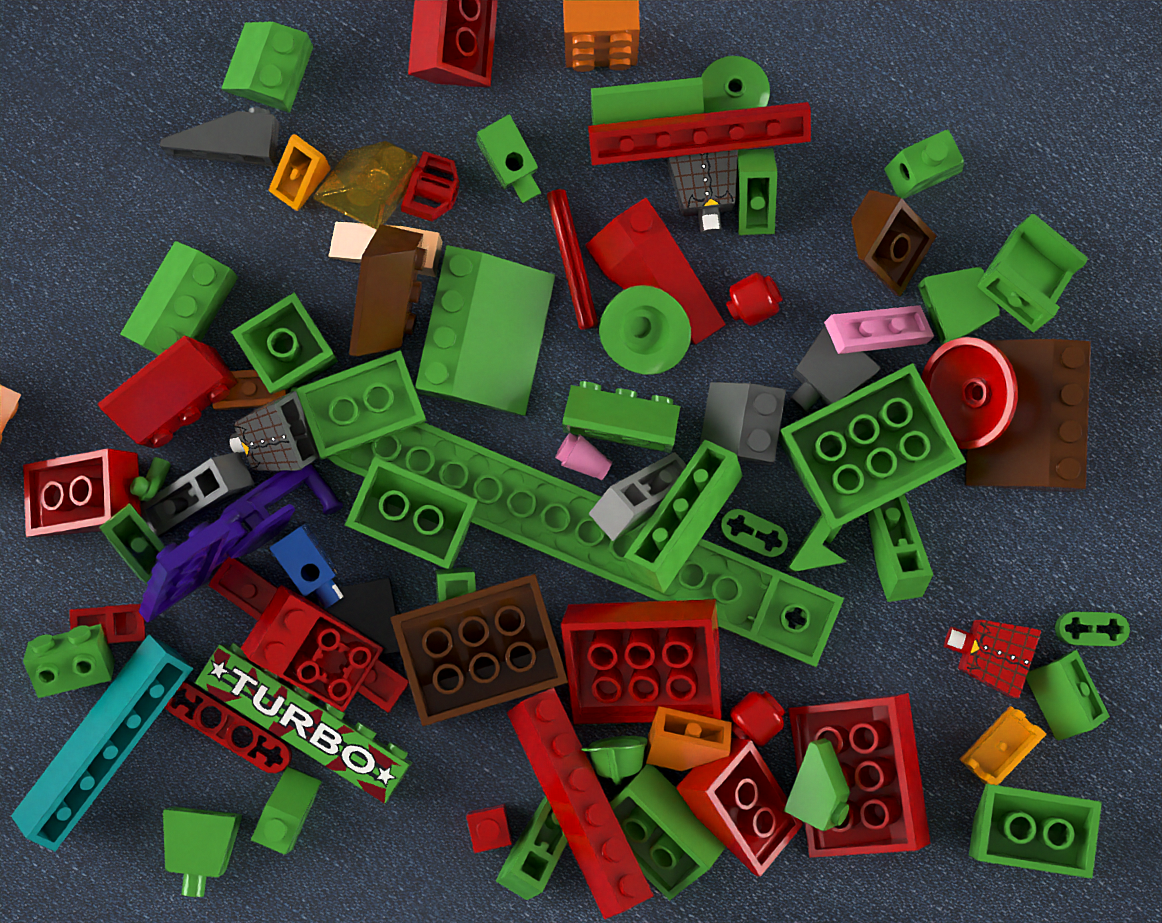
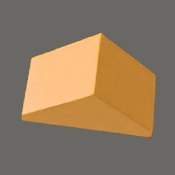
M293 134L288 141L268 191L298 211L327 175L331 167L322 153Z

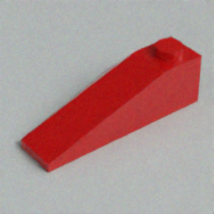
M647 198L642 199L616 216L585 245L604 276L624 290L640 285L653 286L676 299L689 319L691 326L690 342L694 345H697L726 326L671 233Z

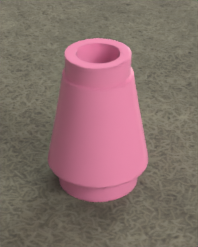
M569 433L555 456L556 459L562 462L561 466L594 478L596 477L599 480H603L612 465L611 460L607 459L605 455L580 434L575 436Z

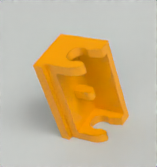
M1009 706L959 758L985 785H999L1046 735L1039 726L1033 725L1025 718V713L1014 709L1012 706Z

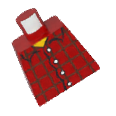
M974 620L970 632L951 626L946 635L944 647L962 653L958 665L960 671L1005 696L1019 698L1041 630L987 620Z

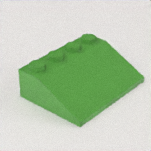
M447 245L415 385L416 391L421 395L526 416L556 275L483 252Z
M913 363L781 429L778 440L794 471L832 530L966 463Z

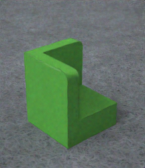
M472 567L452 568L451 570L435 569L437 603L476 591L475 571Z

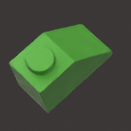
M773 148L738 150L736 178L738 234H775L777 166Z
M129 503L99 528L137 577L147 585L153 573L151 570L158 560L156 556L165 546Z
M823 738L810 742L784 809L785 812L823 832L841 825L849 811V805L846 802L850 790L831 741Z
M287 766L265 805L251 840L284 855L292 851L322 780Z

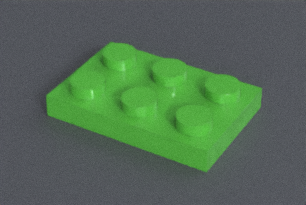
M401 350L296 388L321 459L334 456L427 421Z

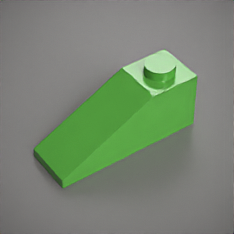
M905 494L867 512L876 568L887 602L923 597L933 577V572Z
M546 795L510 851L496 879V882L525 900H529L543 892L568 842Z

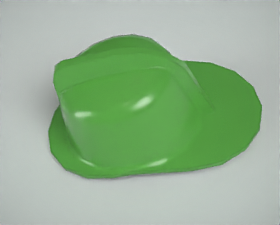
M640 736L609 737L592 742L588 747L582 748L581 751H589L597 775L612 778L615 784H621L625 777L634 775L642 770L644 748L647 745V739Z

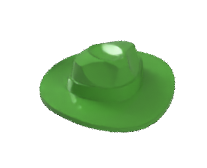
M640 285L623 290L611 300L603 312L599 326V335L606 353L621 367L635 373L653 375L668 371L681 361L690 344L691 326L686 312L676 299L661 289Z

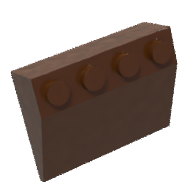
M1065 339L986 340L996 345L1009 359L1017 379L1018 400L1011 423L997 440L984 447L966 449L965 486L1077 492L1086 489L1091 341ZM981 388V390H980V396H981V398L983 397V389H982V388Z
M536 574L390 617L422 727L568 683Z

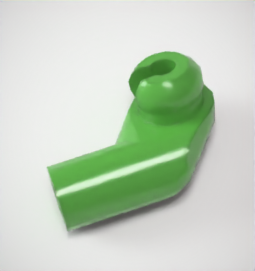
M153 458L146 477L140 476L132 481L130 493L138 496V499L141 501H150L162 488L171 464L164 459Z

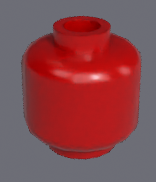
M755 272L730 287L729 295L731 300L726 302V306L736 322L742 319L745 324L753 327L776 315L779 311V302L783 301V298L770 275L764 277L761 273Z
M751 691L730 710L729 715L734 723L731 732L736 738L749 739L755 746H764L783 729L784 720L782 716L785 714V711L767 691L762 694L757 691Z

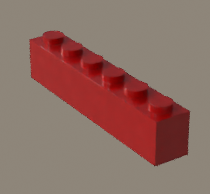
M554 687L520 702L506 713L603 918L607 919L625 912L653 897L654 895L585 752L581 751L583 747Z

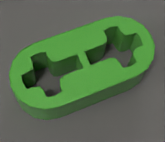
M734 509L726 513L721 519L720 530L724 538L756 554L773 558L782 554L787 548L788 537L785 530L752 513L741 509ZM738 516L744 518L742 524L753 531L751 535L739 532L736 536H733L731 534L732 528L727 525V521L729 519L735 520ZM772 531L776 532V540L781 542L780 547H772L770 551L764 549L765 542L755 537L757 532L767 536Z
M1068 612L1057 619L1055 632L1059 640L1068 645L1118 646L1129 637L1130 627L1126 618L1117 613ZM1072 618H1075L1077 625H1088V632H1078L1075 634V639H1072V633L1065 631V625L1071 624ZM1110 619H1112L1114 626H1119V633L1113 634L1112 640H1110L1107 633H1097V626L1109 625Z

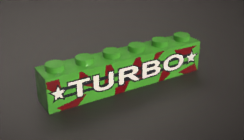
M235 642L231 646L219 644L195 682L197 685L384 804L389 801L413 763L406 759L408 752L391 741H389L387 746L374 738L377 732L359 721L354 726L343 719L346 714L345 712L338 710L328 703H325L324 706L312 699L313 695L295 685L291 686L280 679L281 677L250 661L242 651L241 645Z

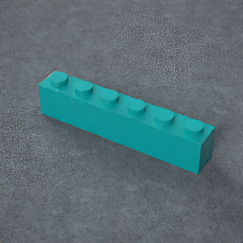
M148 634L11 815L26 839L54 852L58 849L193 670V667L176 649Z

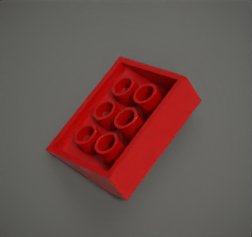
M716 599L568 604L561 622L574 724L653 722L659 706L722 720L720 648Z
M909 693L788 708L797 772L800 770L810 742L825 738L831 741L850 790L846 802L849 805V811L841 825L823 832L805 822L809 858L917 851L931 844Z

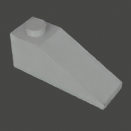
M675 452L610 486L589 512V515L609 538L615 541L636 529L654 514L687 465Z

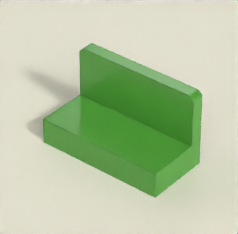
M1077 649L1063 654L1049 664L1028 671L1026 680L1056 740L1060 741L1093 730L1110 717Z

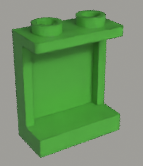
M1031 214L1013 229L976 287L1034 333L1055 316L1060 308L1056 304L1057 300L1074 273L1086 264L1088 258L1039 217Z

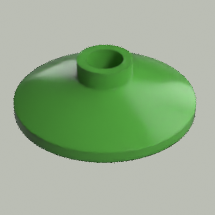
M741 56L720 58L711 63L701 76L705 113L766 107L768 104L770 86L767 76L759 65L748 58ZM732 82H737L741 85L742 89L735 93L729 90L728 85Z

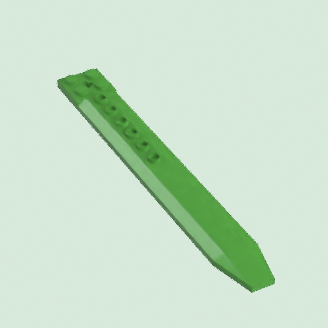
M292 387L290 392L296 391V387ZM425 422L328 457L337 466L362 477H366L373 458L377 457L477 499L478 502L471 523L654 600L716 599L719 627L813 667H817L844 598L704 539H700L666 591L662 593L633 578L624 559L625 554L650 518L636 529L612 541L589 515V512L601 499V496ZM795 608H799L801 610L800 616L805 619L803 626L797 624L794 629L788 627L789 620L785 618L786 612H793Z

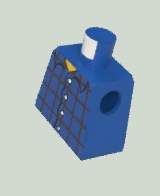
M307 523L269 547L304 597L313 591L325 609L343 597L332 580L337 575L338 570ZM306 564H315L320 571L319 576L310 577L305 570Z

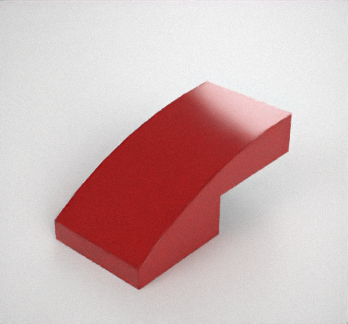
M141 603L69 610L70 630L83 625L90 627L101 624L107 638V644L144 641L146 638L145 619L139 613Z

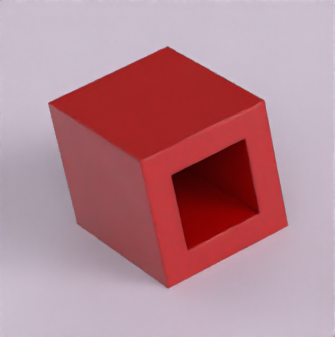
M505 803L468 812L466 818L474 853L512 845L513 836Z

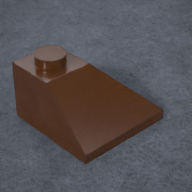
M869 189L851 219L858 259L894 295L901 297L937 235L901 197Z

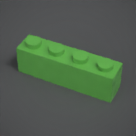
M703 441L625 554L624 559L633 578L662 593L666 591L743 477L736 453L710 441Z

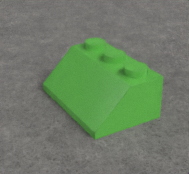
M702 77L591 88L593 125L704 113Z
M175 241L120 335L158 356L184 335L201 342L239 277L226 265L199 250Z
M580 381L579 386L571 385L562 422L563 433L580 434L583 437L671 453L680 406L673 405V399L652 395L651 400L637 398V392L616 388L615 393L601 391V385Z
M374 457L345 526L451 570L466 538L478 500Z
M651 764L644 765L642 770L634 774L608 801L643 875L669 900L708 871L726 848L694 816L679 791Z
M986 784L973 819L969 856L983 862L1092 879L1102 802Z

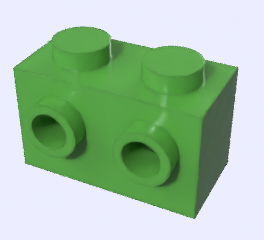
M99 624L90 627L85 625L78 626L66 633L54 636L49 634L41 635L29 641L23 663L37 697L42 698L111 681L115 659L109 644H107V638L102 625Z

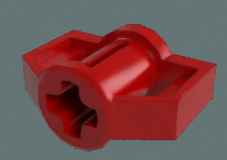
M423 151L419 163L411 175L407 192L401 204V212L433 222L448 210H451L455 204L460 187L454 160ZM427 167L452 175L453 181L427 173ZM418 196L441 205L434 208L416 202L414 199Z

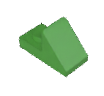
M821 514L785 569L793 573L845 563L846 560L822 545L824 541L831 543L842 525L832 530Z

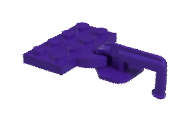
M311 464L297 471H280L227 506L221 517L209 525L206 521L194 528L188 535L190 539L179 546L174 542L158 553L156 565L151 570L153 572L152 576L147 582V590L142 595L143 601L139 613L149 623L207 583L213 569L229 557L234 559L250 554L277 536L287 526L295 508L289 504L272 515L266 509L302 484L306 483L323 506V514H332L343 508V503L339 502L333 490ZM244 522L251 532L249 533L241 523Z

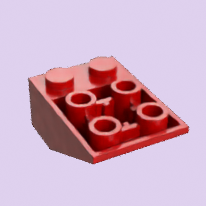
M280 585L241 647L250 661L342 712L345 711L384 649L313 602L283 585Z

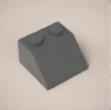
M710 382L699 447L704 440H707L736 453L740 462L770 467L775 460L786 389L751 383Z

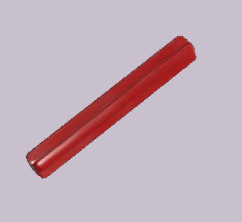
M564 189L553 190L547 193V200L578 326L581 330L591 329L598 325V320L567 194Z

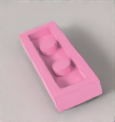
M920 305L832 314L825 321L838 354L927 344L934 337Z

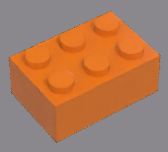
M563 0L566 68L573 67L575 71L587 72L594 70L598 66H609V69L619 71L629 69L631 65H637L640 35L639 0Z

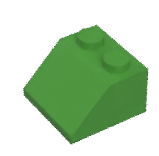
M275 22L245 23L223 82L222 91L290 113L313 50L308 34Z
M295 292L231 331L271 395L304 383L338 362Z

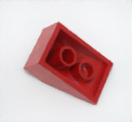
M107 448L23 465L26 537L100 532L101 529L99 527L129 503L141 516L140 500L138 496L130 493L132 481L139 477L138 453Z
M731 738L728 757L694 767L676 787L694 816L755 876H762L803 826V822L800 819L784 811L788 798L753 742L749 739Z

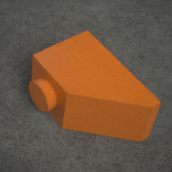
M659 706L648 734L645 763L685 771L728 757L731 745L732 722Z

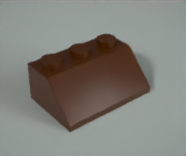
M380 224L361 257L349 355L361 356L400 348L407 334L413 335L417 314L412 313L413 303H418L422 290V282L417 281L418 270H423L427 257V249L422 248V233Z

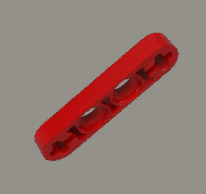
M184 681L177 691H182L185 688L187 690L185 697L193 703H197L199 697L204 700L195 709L193 718L189 716L193 708L187 704H180L176 707L174 705L176 701L174 696L165 706V709L265 772L278 773L286 769L291 763L292 750L289 744L190 682ZM209 706L218 708L222 716L220 724L214 728L207 727L202 720L203 711ZM239 726H246L253 733V740L247 747H240L234 742L233 734ZM261 736L267 739L262 746L269 750H273L277 746L282 749L279 754L283 758L282 763L276 762L270 765L267 763L269 756L261 750L257 751L256 757L251 754L259 745Z

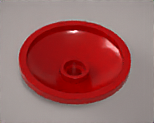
M974 337L953 339L943 344L932 354L924 367L921 379L958 448H980L997 440L1011 423L1018 400L1016 375L1006 355L991 342ZM981 388L983 389V397H982V398H981V396H980V390H981Z

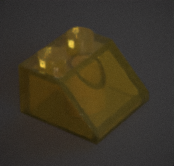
M387 141L348 150L315 193L314 200L377 230L380 224H385L405 196L418 156Z

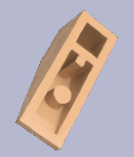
M336 222L329 258L361 264L362 254L379 225ZM392 226L423 234L422 248L427 249V257L423 270H418V274L436 277L443 243L440 234L416 228Z

